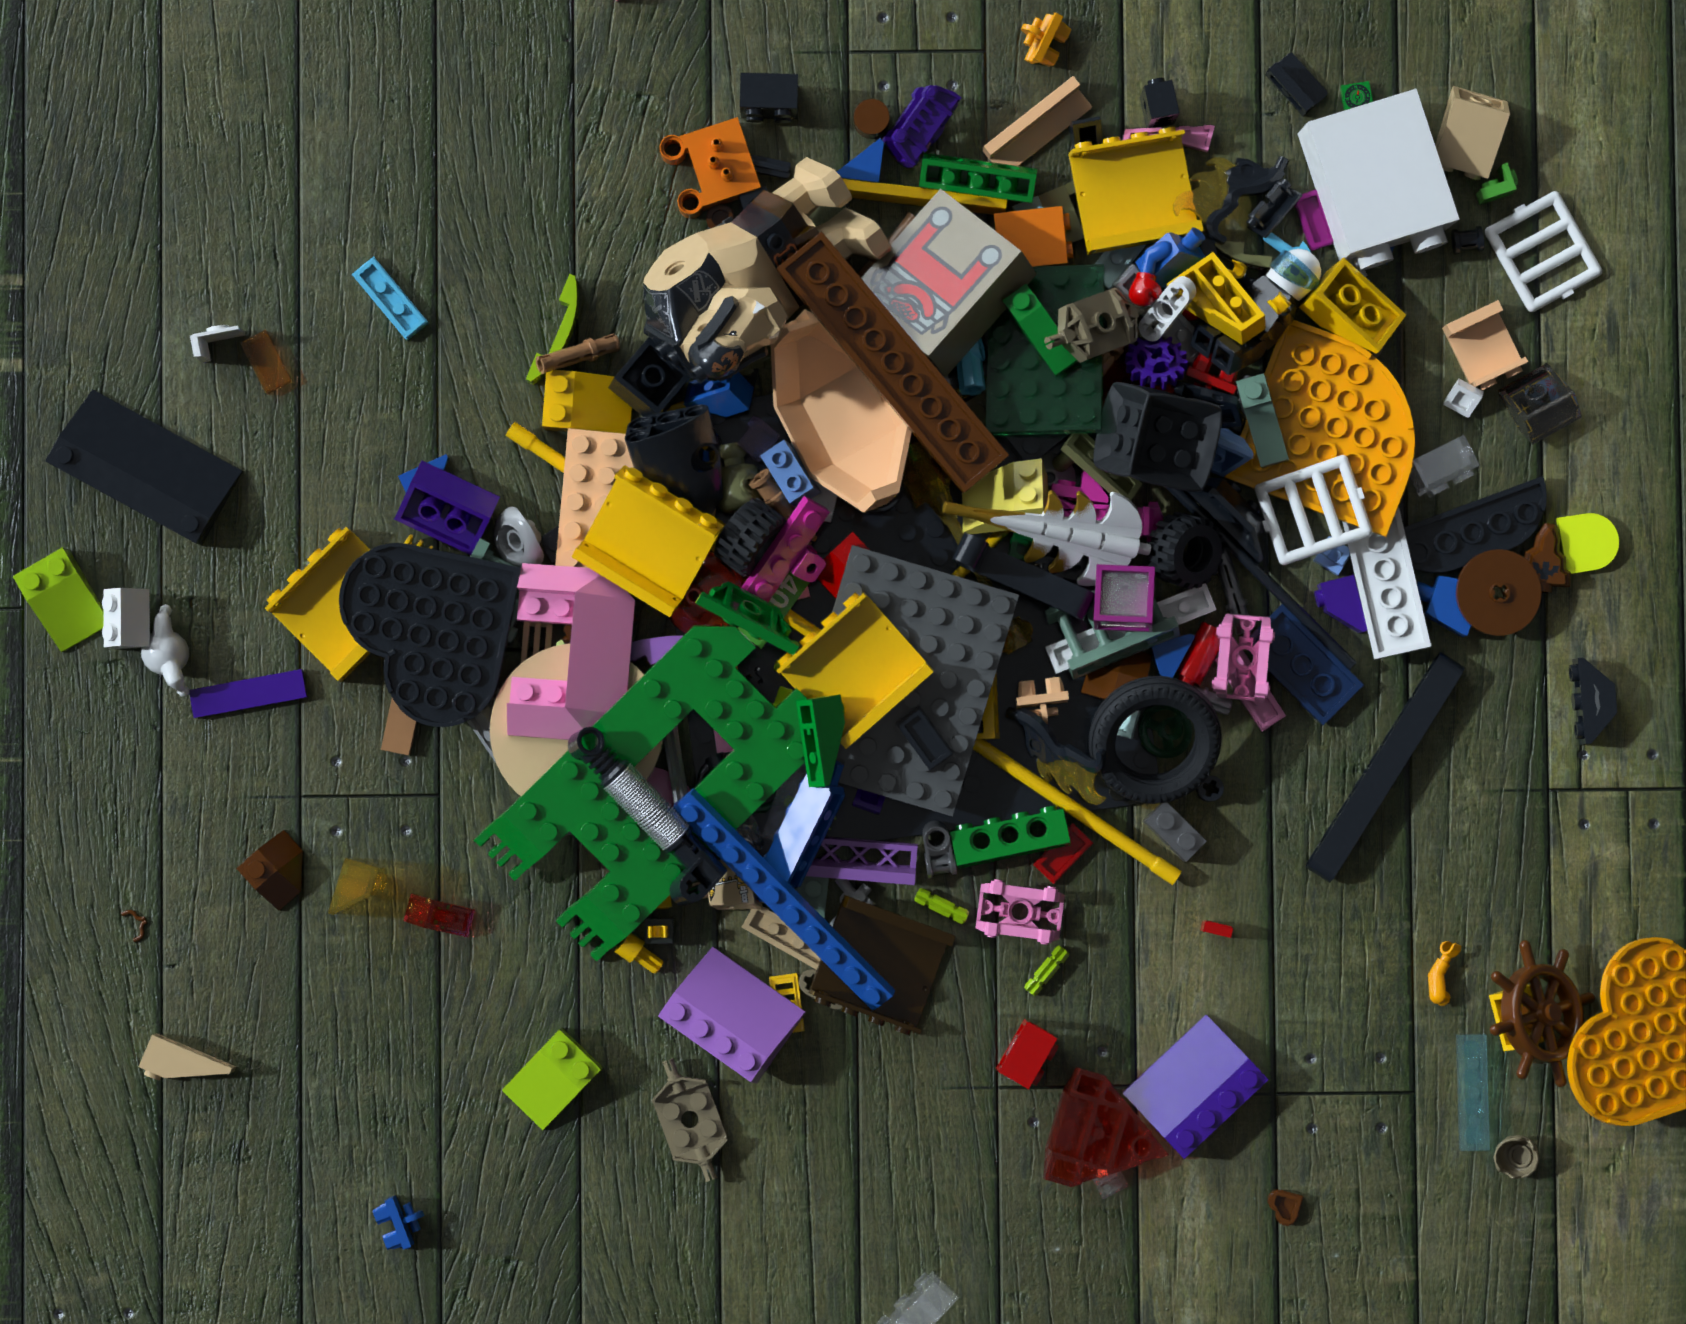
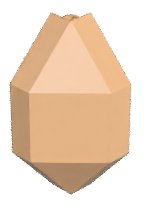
M804 309L795 320L784 325L776 343L770 345L774 409L809 477L860 511L867 512L886 505L899 493L912 432L814 314Z

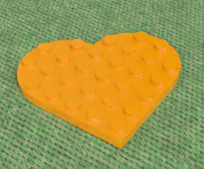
M1666 938L1638 939L1619 949L1607 964L1600 988L1603 1012L1591 1017L1579 1028L1571 1042L1567 1058L1568 1080L1578 1103L1595 1119L1614 1126L1639 1125L1686 1109V950L1674 943L1673 940Z

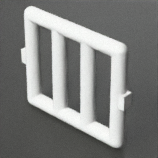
M1553 191L1527 206L1523 204L1515 208L1513 214L1485 229L1488 241L1529 312H1535L1560 297L1562 299L1574 294L1573 290L1602 274L1600 264L1563 198L1557 191ZM1551 205L1554 206L1561 220L1506 249L1498 234ZM1567 229L1574 245L1520 274L1512 260L1513 258ZM1581 254L1588 270L1534 299L1526 285L1527 283Z
M1345 455L1331 458L1255 486V492L1265 519L1262 521L1265 532H1269L1279 563L1282 565H1287L1369 537L1373 533L1363 503L1365 497L1362 488H1358L1349 459ZM1338 468L1340 469L1359 528L1345 533L1342 532L1323 473ZM1309 478L1313 480L1332 536L1316 543L1295 484ZM1283 487L1285 488L1304 547L1290 552L1287 551L1268 492Z

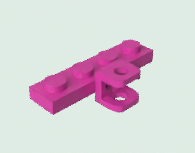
M804 496L741 588L769 602L789 571L804 581L814 582L826 566V563L817 554L816 550L809 545V542L830 511L823 505ZM815 564V569L808 572L809 566Z

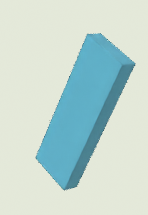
M374 256L352 274L406 341L429 323Z

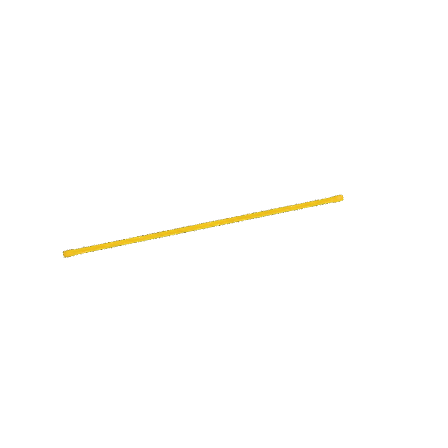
M514 422L506 433V437L524 449L530 450L564 473L565 457L539 440L536 435L518 423ZM710 554L707 555L702 564L703 568L724 582L729 581L740 588L747 580ZM791 609L784 617L785 622L804 636L811 631L815 634L821 631V629ZM975 740L973 750L1147 866L1154 874L1169 884L1173 885L1182 872L1162 857L1156 856L986 740Z

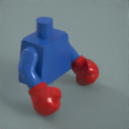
M1194 227L1185 237L1169 232L1154 245L1147 248L1145 253L1135 262L1140 272L1136 274V278L1129 289L1130 301L1137 306L1152 305L1162 294L1161 287L1167 288L1166 284L1205 258L1199 247L1205 240L1204 234ZM1186 309L1181 313L1188 321L1200 320V318Z

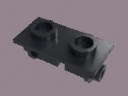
M1287 180L1277 181L1265 196L1269 202L1266 204L1261 201L1252 213L1248 215L1249 219L1246 221L1248 224L1247 228L1267 238L1302 197V194L1290 188L1292 185Z

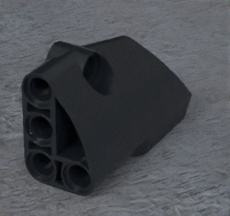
M703 404L632 420L627 426L625 442L633 467L653 483L656 482L665 486L671 494L688 500L694 508L702 513L712 515L723 498L720 455L722 440L715 431L708 406ZM702 447H711L713 451H706Z

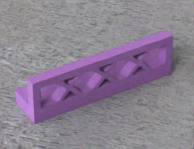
M825 836L821 845L827 852L820 858H814L806 876L915 885L918 844ZM841 846H849L855 852V855L849 860H841L834 852ZM856 847H864V848H862V849L859 851ZM870 848L879 849L884 857L877 863L869 862L863 854ZM899 850L911 851L910 866L898 865L892 856Z

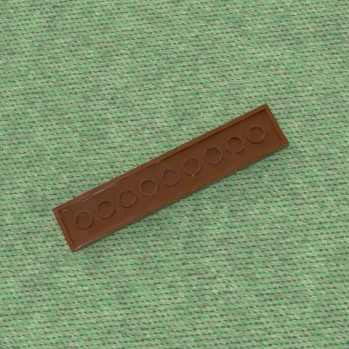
M822 231L777 267L778 273L963 494L1009 456Z

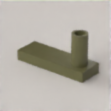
M1080 427L1075 429L1060 449L1062 452L1052 460L1055 470L1064 472L1076 463L1109 494L1116 492L1131 501L1142 483L1130 476H1118L1098 469L1094 465L1095 440Z

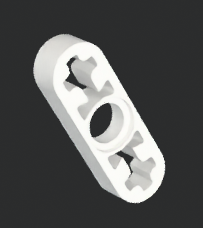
M1185 276L1176 278L1167 286L1141 319L1139 331L1146 340L1157 341L1193 300L1196 295V286L1191 279ZM1180 288H1182L1184 292L1182 293V296L1178 299L1177 297H1175V295L1179 292ZM1162 303H1166L1172 308L1173 315H1168L1164 312ZM1157 319L1160 323L1153 329L1151 327L1152 322Z

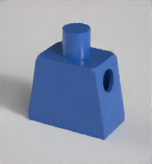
M1438 576L1435 578L1433 586L1417 581L1420 600L1426 602L1423 611L1424 616L1460 637L1467 636L1471 625L1463 618L1457 605L1456 584L1458 579Z

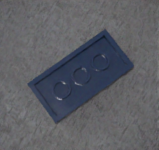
M1281 604L1269 616L1271 619V629H1274L1275 640L1270 643L1267 671L1323 726L1364 684ZM1261 625L1250 635V637L1254 638L1253 645L1260 639Z

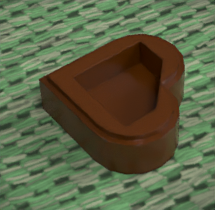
M1275 1189L1269 1193L1267 1202L1269 1207L1275 1211L1276 1220L1284 1226H1290L1298 1219L1304 1196L1282 1189Z

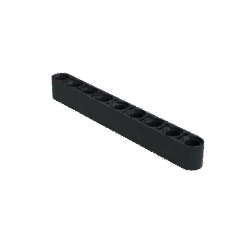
M1442 652L1438 653L1313 851L1305 868L1329 883L1334 879L1465 669L1463 665Z

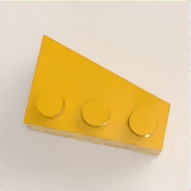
M1214 252L1176 277L1185 276L1191 279L1196 286V295L1185 309L1241 345L1266 329L1265 314ZM1174 278L1173 280H1171L1170 282H1168V283L1166 284V287H1167L1171 282H1173L1176 278ZM1180 288L1179 292L1175 295V297H1177L1178 299L1182 296V293L1184 292L1182 288Z

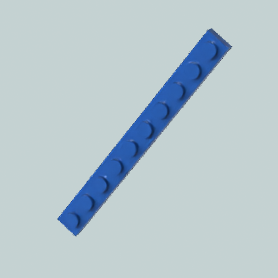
M694 788L673 805V809H675L677 814L693 828L692 831L872 1011L893 997L895 989Z

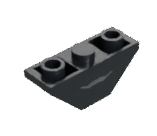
M1585 658L1572 659L1573 665H1569V678L1575 685V693L1571 695L1573 710H1577L1578 722L1574 723L1575 738L1580 740V745L1592 744L1617 714L1615 684Z

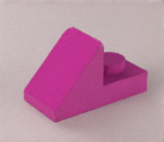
M1083 469L1080 487H1075V482L1069 480H1058V484L1052 483L1050 490H1053L1062 499L1066 498L1070 501H1077L1076 493L1081 491L1089 497L1093 504H1108L1109 497Z

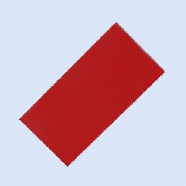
M1073 823L1067 828L1071 846L1045 851L1032 864L1052 884H1055L1093 844Z

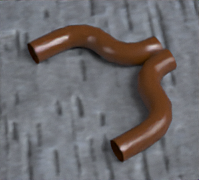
M133 910L122 912V916L132 914L136 920L142 921L139 926L140 935L133 938L134 943L141 940L145 933L144 925L147 924L145 917H139Z

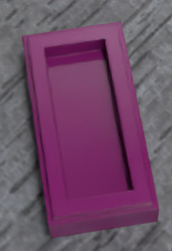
M1313 190L1302 194V197L1294 206L1310 252L1333 245L1334 241L1318 192Z

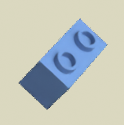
M782 440L760 455L791 505L797 507L804 496L812 499L821 493L815 481L809 477L795 448L789 442Z

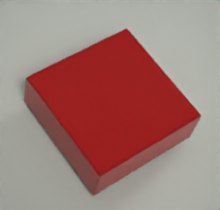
M1204 920L1202 921L1200 931L1231 938L1233 928L1232 926Z

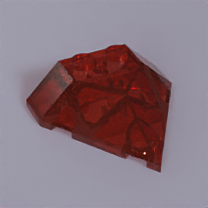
M1076 1067L1061 1093L1046 1143L1043 1179L1074 1187L1083 1182L1102 1178L1156 1158L1169 1156L1105 1075Z

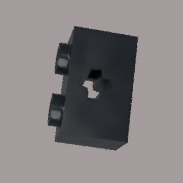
M1163 77L1149 80L1147 82L1148 85L1143 87L1140 95L1146 128H1158L1175 124L1180 112L1173 81H1165Z

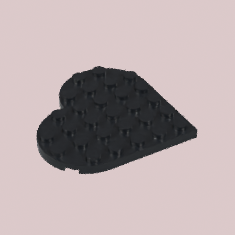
M405 543L379 545L357 558L347 570L339 593L341 618L349 633L361 647L375 655L385 657L384 678L386 687L404 714L428 726L449 727L459 725L480 714L495 695L500 680L518 592L517 585L522 568Z

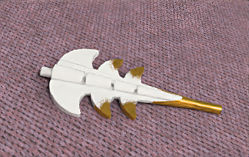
M1053 490L1048 492L1047 504L1042 514L978 508L947 501L943 504V513L971 518L1033 538L1031 547L1024 556L1026 563L1039 560L1051 550L1053 545L1058 546L1056 558L1048 566L1050 573L1070 569L1080 561L1083 555L1088 556L1087 566L1077 578V584L1082 586H1095L1097 564L1128 566L1131 559L1135 558L1137 553L1149 555L1151 551L1150 544L1140 542L1142 520L1136 506L1127 497L1116 492L1110 493V507L1101 520H1096L1093 503L1081 491L1076 493V506L1068 517H1064L1062 502Z

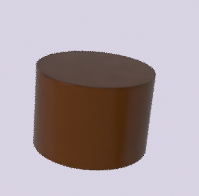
M876 99L862 101L854 112V127L856 131L868 139L878 138L886 132L889 126V111L886 105Z

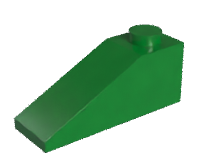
M1027 284L1002 300L1007 312L1056 377L1078 362L1063 345L1052 349L1046 347V345L1054 341L1045 344V338L1058 334V327Z
M841 694L796 701L809 788L830 786L845 726V709Z

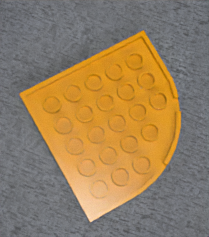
M1293 320L1276 343L1264 373L1289 461L1261 468L1249 424L1246 420L1240 436L1245 439L1253 451V458L1227 474L1225 479H1231L1233 482L1255 489V486L1259 483L1340 455H1345L1349 459L1358 488H1362L1365 497L1363 503L1373 533L1387 538L1407 487L1415 456L1414 424L1406 397L1391 372L1368 350L1341 336ZM1340 469L1323 473L1338 520L1359 527ZM1312 478L1295 483L1303 507L1324 515ZM1284 487L1268 492L1271 496L1289 502Z

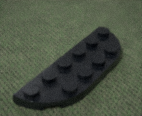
M1538 477L1405 526L1404 531L1413 569L1425 573L1449 572L1465 566L1473 557L1482 552L1496 549L1509 550L1524 542L1536 530L1546 508L1547 491L1544 477Z

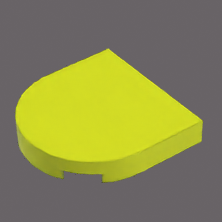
M1595 513L1556 518L1557 529L1561 539V553L1566 557V569L1571 574L1598 570L1608 565L1614 559L1619 548V536L1610 520Z

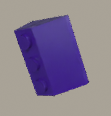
M421 460L394 520L471 555L479 539L482 537L500 497Z

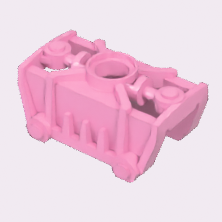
M1226 614L1222 624H1219L1216 635L1220 639L1217 677H1214V680H1212L1213 691L1216 692L1218 698L1263 702L1265 696H1268V693H1270L1269 682H1266L1270 643L1275 640L1274 629H1271L1270 617ZM1234 618L1240 620L1241 628L1244 630L1243 636L1239 637V644L1232 635ZM1257 620L1262 621L1260 639L1253 645L1254 638L1250 637V630L1254 628ZM1246 649L1252 653L1253 661L1249 665H1241L1237 661L1236 656L1240 650ZM1236 670V677L1240 678L1239 685L1236 686L1233 694H1227L1228 677ZM1251 672L1256 677L1255 696H1250L1249 688L1246 685V678H1250Z
M994 879L991 883L981 884L976 929L984 932V935H987V937L995 938L999 934L1037 939V942H1040V944L1048 945L1052 941L1059 940L1065 895L1058 892L1056 887L1047 886L1044 890L1005 885L1003 880ZM985 892L1002 895L1009 903L1001 902L1000 906L993 905L991 901L983 898V894ZM1042 900L1060 902L1059 908L1050 909L1048 912L1041 911V907L1034 905ZM1017 903H1023L1028 908V915L1022 920H1017L1012 915V908ZM992 911L999 912V916L1006 917L998 923L980 921L981 915L989 914ZM1040 917L1047 918L1049 922L1057 925L1056 931L1039 929L1031 920L1039 921Z

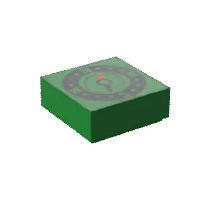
M1369 81L1340 86L1344 111L1373 102Z

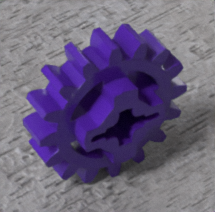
M1171 336L1166 340H1163L1161 337L1157 341H1143L1138 337L1135 345L1130 344L1128 347V353L1125 355L1126 373H1131L1132 382L1139 379L1140 386L1149 384L1150 388L1155 389L1156 386L1160 385L1162 390H1166V386L1169 383L1175 387L1177 379L1183 380L1184 372L1187 370V352L1181 351L1182 344L1179 342L1173 345V337Z

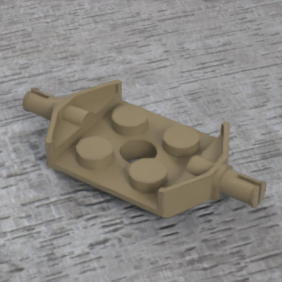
M1117 288L1106 290L1058 309V334L1046 337L1044 343L1054 341L1046 345L1048 349L1063 345L1080 363L1090 358L1136 342L1138 338L1137 318L1147 313L1150 307L1141 310L1143 306L1131 304ZM1099 316L1104 317L1107 321V329L1100 326Z
M671 1058L669 1063L672 1071L667 1060L662 1062L668 1076V1082L651 1101L657 1112L673 1156V1161L698 1164L701 1166L705 1181L708 1182L711 1181V1178L712 1180L717 1178L711 1163L713 1161L712 1157L726 1143L728 1138L706 1079L682 1076L681 1073H678L674 1058ZM687 1111H693L698 1115V1123L694 1127H687L682 1122V1115Z

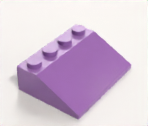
M712 947L675 990L658 1017L745 1079L757 1084L806 1012Z

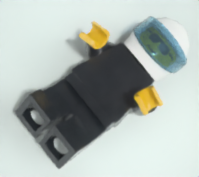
M1298 248L1290 251L1282 250L1270 264L1271 269L1266 276H1261L1259 279L1248 277L1246 265L1232 259L1231 262L1234 263L1233 270H1228L1265 314L1266 329L1241 345L1201 320L1195 324L1190 345L1207 359L1212 357L1211 362L1228 375L1258 361L1264 355L1266 349L1269 350L1278 342L1287 326L1293 322L1299 309L1295 299L1300 301L1320 284V263L1308 250ZM1203 343H1209L1208 348ZM1229 358L1228 363L1224 362L1223 359Z

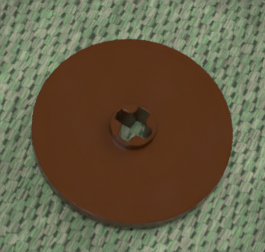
M1489 550L1476 555L1463 567L1456 584V601L1463 618L1474 629L1493 636L1509 635L1523 629L1536 615L1541 601V584L1533 566L1521 555L1509 550ZM1494 587L1504 588L1501 592L1504 596L1503 598L1493 597L1496 593L1493 590Z

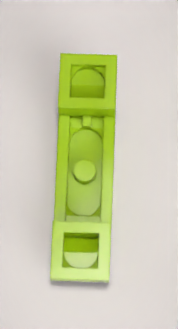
M569 274L559 298L560 304L568 308L549 354L567 348L575 329L579 309V289L577 279L572 274ZM536 353L526 377L527 382L532 385L546 375V373L541 374L537 369L536 357L542 356Z

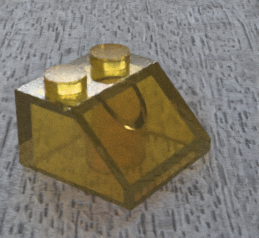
M353 857L345 858L328 914H342L376 896L379 891H383L388 875L384 874L386 867Z

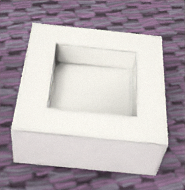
M1458 378L1445 398L1443 405L1469 418L1480 402L1484 391Z

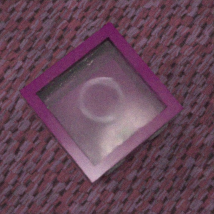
M1097 564L1094 630L1153 632L1155 567Z

